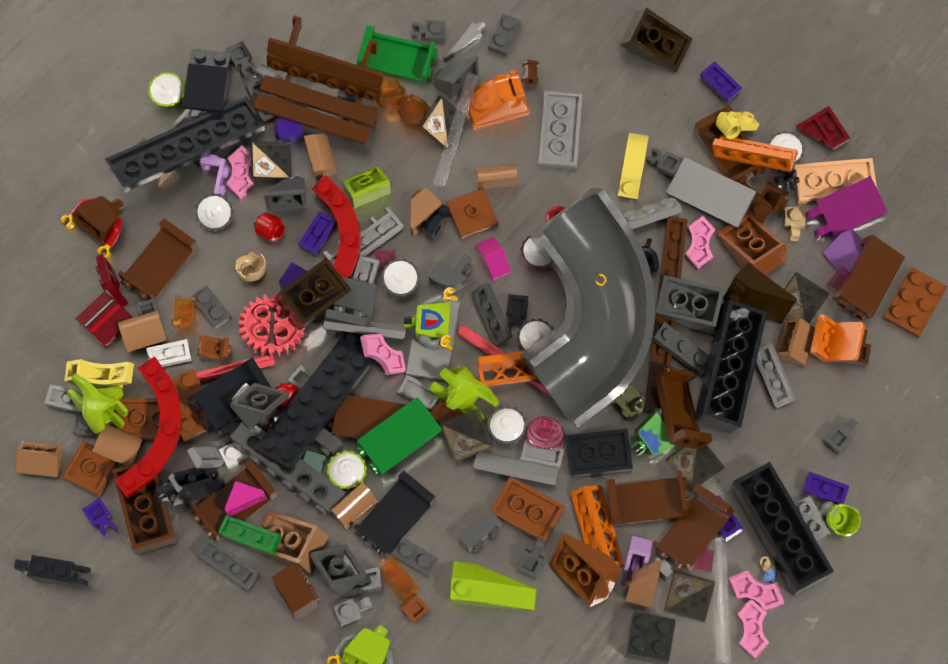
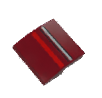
M104 291L75 319L93 338L106 348L121 333L118 322L134 317Z

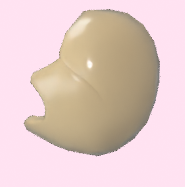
M250 252L236 260L235 271L240 279L253 282L264 276L266 260L263 254L258 256Z

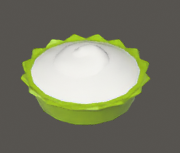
M160 73L149 82L148 96L158 106H174L180 103L184 97L185 82L176 73Z
M344 450L337 452L335 456L330 458L326 473L329 476L328 480L340 489L349 490L363 482L367 466L360 454H356L353 450L349 452Z

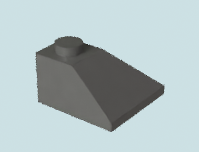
M474 54L447 64L444 69H439L434 76L435 87L451 100H454L478 74V56Z
M292 176L264 192V199L267 211L306 208L305 179L299 176Z

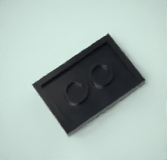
M627 428L565 435L570 477L633 470Z

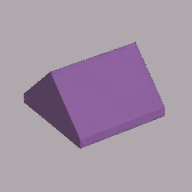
M853 229L841 233L822 255L846 279L863 249V246L860 245L863 239Z

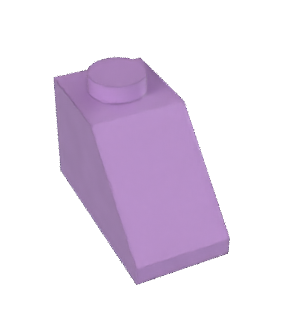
M632 536L621 584L625 585L626 579L631 580L632 572L648 565L652 540Z

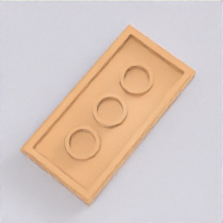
M872 158L803 163L793 166V170L797 171L796 177L800 179V183H795L798 204L815 203L817 200L871 176L877 188Z

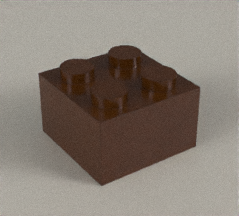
M293 563L271 577L296 620L319 607L317 600H319L318 594L312 584L307 586L308 580L301 567L296 568Z

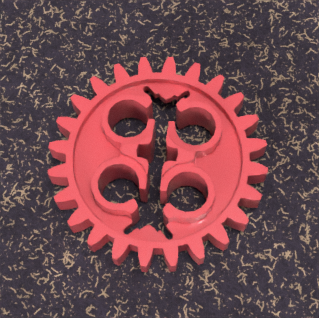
M264 294L263 300L256 297V303L249 301V308L244 307V314H240L239 335H243L242 342H247V348L254 346L253 353L260 350L262 357L266 352L269 353L270 358L273 353L280 357L281 351L287 355L288 348L295 350V344L300 345V338L304 337L303 330H305V327L300 331L274 299V294H272L271 299H268L266 294ZM269 307H276V313H274V345L272 343L267 344L270 334ZM259 314H265L266 317H265V318H260V317H258V315H259ZM285 315L287 318L281 319L278 316ZM262 332L266 335L261 337L258 336L257 333ZM280 333H283V334H285L286 336H285V337H279V336H277V335L280 334Z

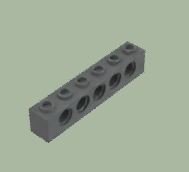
M242 421L230 436V440L233 442L231 444L232 447L239 452L245 451L249 454L248 458L256 465L262 464L266 467L264 470L272 477L278 476L282 479L281 483L289 490L294 488L299 492L298 496L305 502L310 500L316 505L314 508L323 515L327 513L330 516L332 514L331 510L343 500L346 492L301 458L290 472L284 473L280 466L265 459V457L256 453L255 449L247 444L251 439L260 441L266 432L257 425L249 429ZM305 476L309 479V483L300 485L297 480L299 477ZM323 489L326 495L322 498H317L314 495V491Z

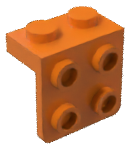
M818 315L810 353L822 362L857 361L861 350L865 324L862 322L836 323L827 315Z

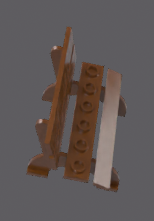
M293 16V29L289 43L271 37L268 40L267 67L275 71L286 72L287 75L285 81L265 75L260 91L277 96L278 99L258 93L253 109L366 145L371 128L355 124V122L373 127L378 110L362 106L364 98L369 101H381V86L384 73L368 68L372 54H377L378 42L370 39L362 64L359 66L296 46L302 29V18ZM293 76H299L313 83H321L332 89H339L351 95H358L356 103L293 84L291 80ZM284 99L349 119V121L286 102Z

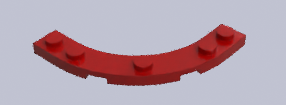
M325 175L311 189L331 209L336 218L340 242L333 267L340 276L350 278L360 256V224L354 208L346 195Z
M155 356L139 366L138 371L147 381L157 398L160 412L159 428L154 443L147 454L135 466L114 480L126 498H129L145 487L164 469L165 464L175 451L181 432L182 412L176 388Z

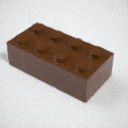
M137 463L113 469L114 480ZM159 474L154 480L129 498H126L116 484L129 538L135 554L177 543L166 501L157 503L153 497L156 488L162 486Z

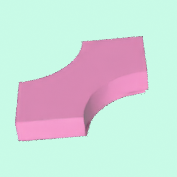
M242 145L227 157L228 162L232 166V175L226 183V187L239 200L255 187L249 176L251 166L253 165L252 155Z
M703 215L687 227L691 236V246L684 256L697 271L713 259L709 249V239L716 230Z
M370 334L360 337L364 357H370L378 361L386 375L406 372L402 351L390 348L384 341L382 334Z
M750 570L729 577L737 598L747 597L754 599L762 606L764 611L785 603L777 582L763 583L757 580Z
M750 599L737 613L743 625V637L738 645L755 659L769 644L762 631V622L767 612Z

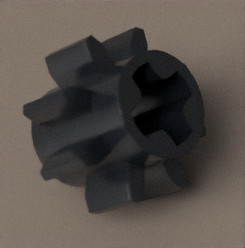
M778 170L779 175L774 177L775 183H778L777 187L786 192L792 189L796 190L795 183H800L799 177H796L797 171Z

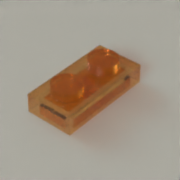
M395 556L380 566L383 569V578L403 602L414 592L420 591V587Z

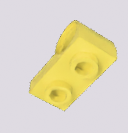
M747 111L720 112L715 123L727 139H734L741 131H756L760 125L754 119L753 114Z

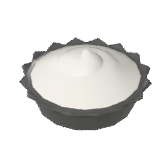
M786 130L777 132L775 135H771V139L767 141L770 145L798 150L794 165L800 162L804 156V141L800 140V136L795 135L793 132H787Z
M212 193L205 195L195 205L196 210L194 214L196 215V221L207 230H223L233 219L232 214L234 210L232 209V203L221 194Z
M406 258L390 260L387 265H384V270L381 272L383 288L389 294H393L396 297H405L412 294L420 283L418 267Z
M532 318L530 321H525L517 332L516 341L519 343V348L526 351L551 332L553 326H550L548 321H543L541 318L537 320Z
M509 405L506 407L500 406L497 410H493L487 422L491 438L495 439L498 443H504L505 445L509 443L514 444L526 434V418L523 416V412L518 411L516 407L512 408Z

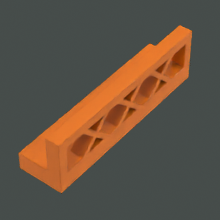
M723 135L719 139L715 138L712 144L714 157L788 172L792 171L798 155V150L739 138L727 139Z
M524 351L478 357L477 370L479 380L487 387L538 379L534 374L528 375L523 371L527 364L520 354ZM509 368L517 372L516 375L511 378H508L502 373L505 371V369ZM491 371L497 376L494 380L485 381L483 372Z
M602 485L583 486L571 492L584 543L607 554L609 557V552L614 554V562L619 567L623 566V558L614 527L611 523V516ZM596 491L598 501L594 499L592 492ZM598 512L603 515V521L599 518ZM604 531L608 534L609 541L605 539Z

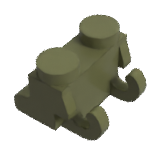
M629 384L612 403L617 402L621 407L622 414L629 418L633 417L636 413L640 414L644 410L645 403L643 401L645 395L642 392L639 393Z

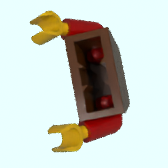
M104 196L82 199L70 211V215L62 216L61 223L65 224L70 220L66 225L68 230L73 229L76 223L100 244L105 243L104 246L98 248L97 253L100 255L103 250H107L105 257L109 259L111 256L109 249L115 245L121 233L123 225L121 209L124 205L118 198L112 202Z

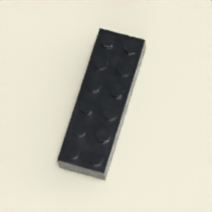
M731 299L721 305L694 420L729 432L741 428L767 312Z
M771 462L733 481L731 485L733 492L794 596L831 577L834 573L832 566Z

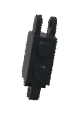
M195 467L172 473L165 484L156 488L153 497L157 503L170 501L173 506L210 496L211 492L223 488L225 481L223 478L216 479L219 475L217 469L206 471L205 468L197 469Z
M36 555L28 557L27 561L15 559L14 563L15 570L24 571V576L29 577L33 581L72 587V585L87 586L88 581L85 579L74 578L75 572L83 574L91 572V568L75 565L71 561Z

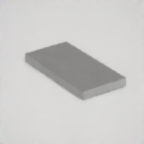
M556 91L543 92L537 166L577 169L583 94Z
M684 157L666 193L739 228L757 192Z
M419 297L418 305H421L430 298ZM448 301L451 302L449 336L454 339L460 303ZM414 328L406 375L446 382L439 373L444 367L449 370L452 350L448 351L445 348L430 350L416 339V328ZM453 341L449 342L448 345L453 347Z

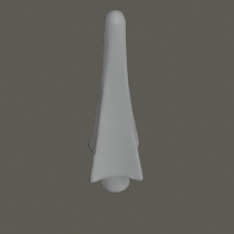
M482 21L477 25L472 22L463 36L443 59L445 61L462 48L482 37L481 32L486 25Z

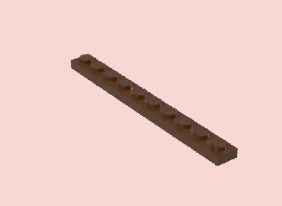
M667 217L657 303L664 275L681 279L688 219ZM655 314L653 336L663 322L675 329L676 322ZM652 341L644 406V411L649 412L656 408L662 409L654 375L660 373L663 368L670 367L672 357L670 353L654 341Z

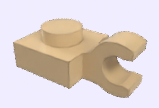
M786 207L784 209V228H790V242H798L800 229L805 228V208Z

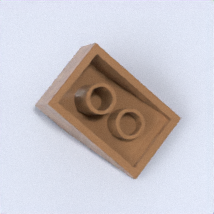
M268 510L260 527L280 534L282 539L274 556L256 549L253 550L288 566L294 563L296 568L301 567L303 572L310 574L315 565L310 557V553L322 550L329 536L317 525Z

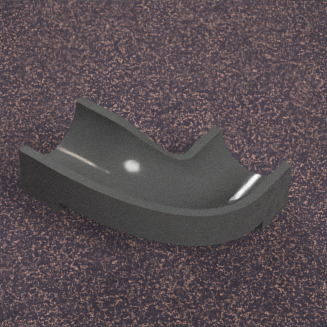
M592 187L529 235L551 268L557 272L564 287L567 309L562 325L556 331L552 330L520 354V356L566 419L576 427L581 426L610 404L635 378L649 350L655 319L653 282L644 251L632 228L604 189ZM597 274H603L606 277V282L603 286H599L595 283V281H597L600 284L604 282V278L598 276Z

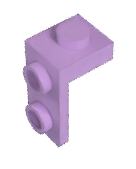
M208 155L201 158L200 165L202 170L218 172L214 193L221 194L224 197V178L229 176V166H227L225 159L219 158L216 155Z

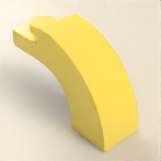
M629 133L618 196L638 199L649 136Z
M82 359L67 361L64 381L75 384L71 377L77 374L89 381L95 388H111L114 386L123 388V385L132 383L134 364L131 362L97 364Z

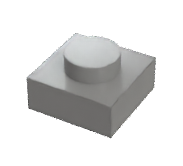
M657 557L653 562L657 560L662 561L659 576L666 582L672 575V567L666 560H660Z

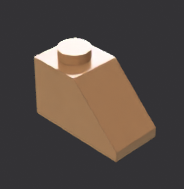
M427 187L422 191H416L411 199L410 232L413 236L426 225L429 219H433L438 214L442 206V202Z
M657 560L632 572L631 580L626 579L623 592L627 593V602L651 607L662 561Z

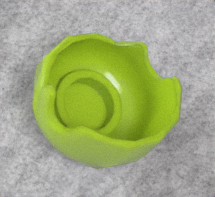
M839 503L832 506L828 511L826 523L833 533L840 536H850L855 534L860 528L861 517L856 508ZM836 508H838V510H837V512H836L837 514H836V516L834 517V515H832V514H833L834 510H835Z

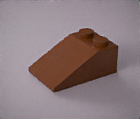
M750 213L745 214L739 228L729 224L716 233L717 237L742 268L748 262L766 275L788 261L786 244Z
M566 533L562 534L549 563V566L590 607L608 599L622 570L607 554Z

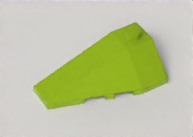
M454 562L450 604L535 611V588L475 563Z

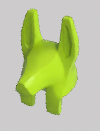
M457 366L450 371L444 367L439 375L448 383V388L445 389L435 381L429 388L441 400L446 401L448 408L452 410L458 408L470 419L483 424L487 421V418L474 405L477 399L480 397L494 407H497L500 403L493 392L484 383L476 380L466 366Z
M74 374L71 379L81 390L83 397L72 388L67 393L76 407L82 412L89 428L94 433H100L105 429V424L113 422L119 429H122L125 422L114 412L115 409L122 417L128 415L127 408L119 401L123 397L122 388L114 386L96 389L89 381L80 375Z

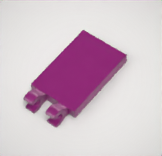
M871 176L817 200L815 202L817 207L807 211L805 214L808 220L822 215L826 225L814 231L817 238L828 233L834 238L843 232L884 215L888 211Z

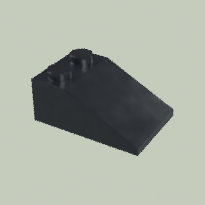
M192 49L187 69L183 109L222 113L232 73L231 53Z

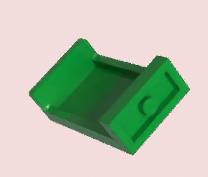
M366 27L357 57V65L361 66L367 45L371 39L378 42L377 54H372L370 58L369 69L384 73L387 76L426 85L427 79L432 77V61H436L438 56L435 42L431 41V45L376 33L375 27Z
M417 397L358 439L356 449L362 457L366 456L371 463L368 465L374 474L379 473L382 476L433 437L438 436L442 432V428L419 397Z

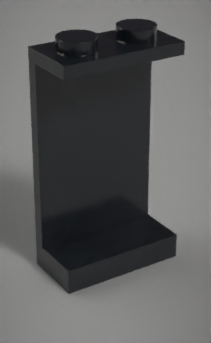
M253 357L187 398L190 409L197 414L200 419V425L208 433L215 431L238 416L231 408L230 403L233 402L231 399L243 384L247 383L251 386L257 383L271 387Z
M404 470L398 476L399 480L366 518L359 525L357 523L354 525L355 536L362 542H369L372 545L371 549L379 556L383 554L387 557L399 544L402 537L404 538L436 502V496Z

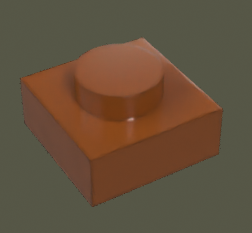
M415 592L399 605L413 623L430 610Z

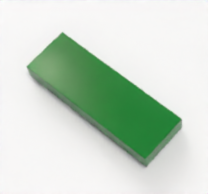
M228 515L225 516L218 531V535L272 556H274L282 539L280 534Z

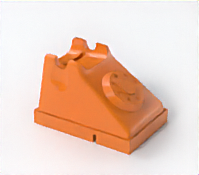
M517 70L511 71L507 75H497L474 88L462 92V98L473 130L530 115L526 95Z

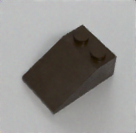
M646 7L635 12L619 45L636 56L677 72L693 38Z
M325 258L279 291L274 299L300 331L348 294L351 288L329 260Z
M748 262L736 274L722 298L725 302L731 299L767 312V320L781 324L797 298Z

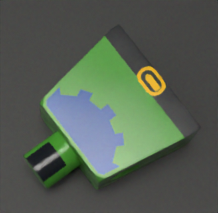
M654 409L634 430L639 440L632 444L630 448L636 456L645 450L651 456H656L676 446L671 445L669 442L662 409Z

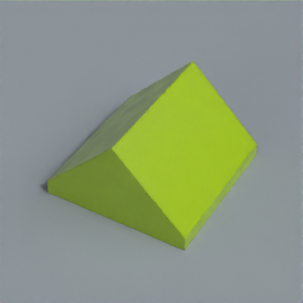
M379 166L342 181L354 208L391 193L390 181Z

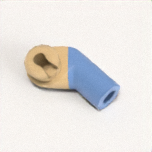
M764 556L760 559L761 568L764 572L761 582L772 583L778 571L773 559Z

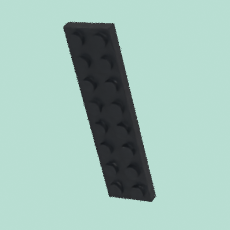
M244 97L224 106L222 113H207L105 158L104 162L123 193L264 131L266 130V124L257 111L253 109V105L248 98Z
M344 333L255 446L256 453L289 472L292 470L343 404L347 396L376 361L373 358L364 357L360 339L363 334Z

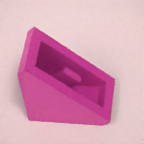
M494 237L475 245L492 280L511 273L503 247Z
M235 481L225 510L228 516H232L267 498L263 490Z

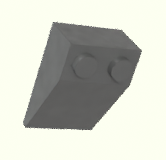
M664 275L655 314L693 330L714 334L724 289Z

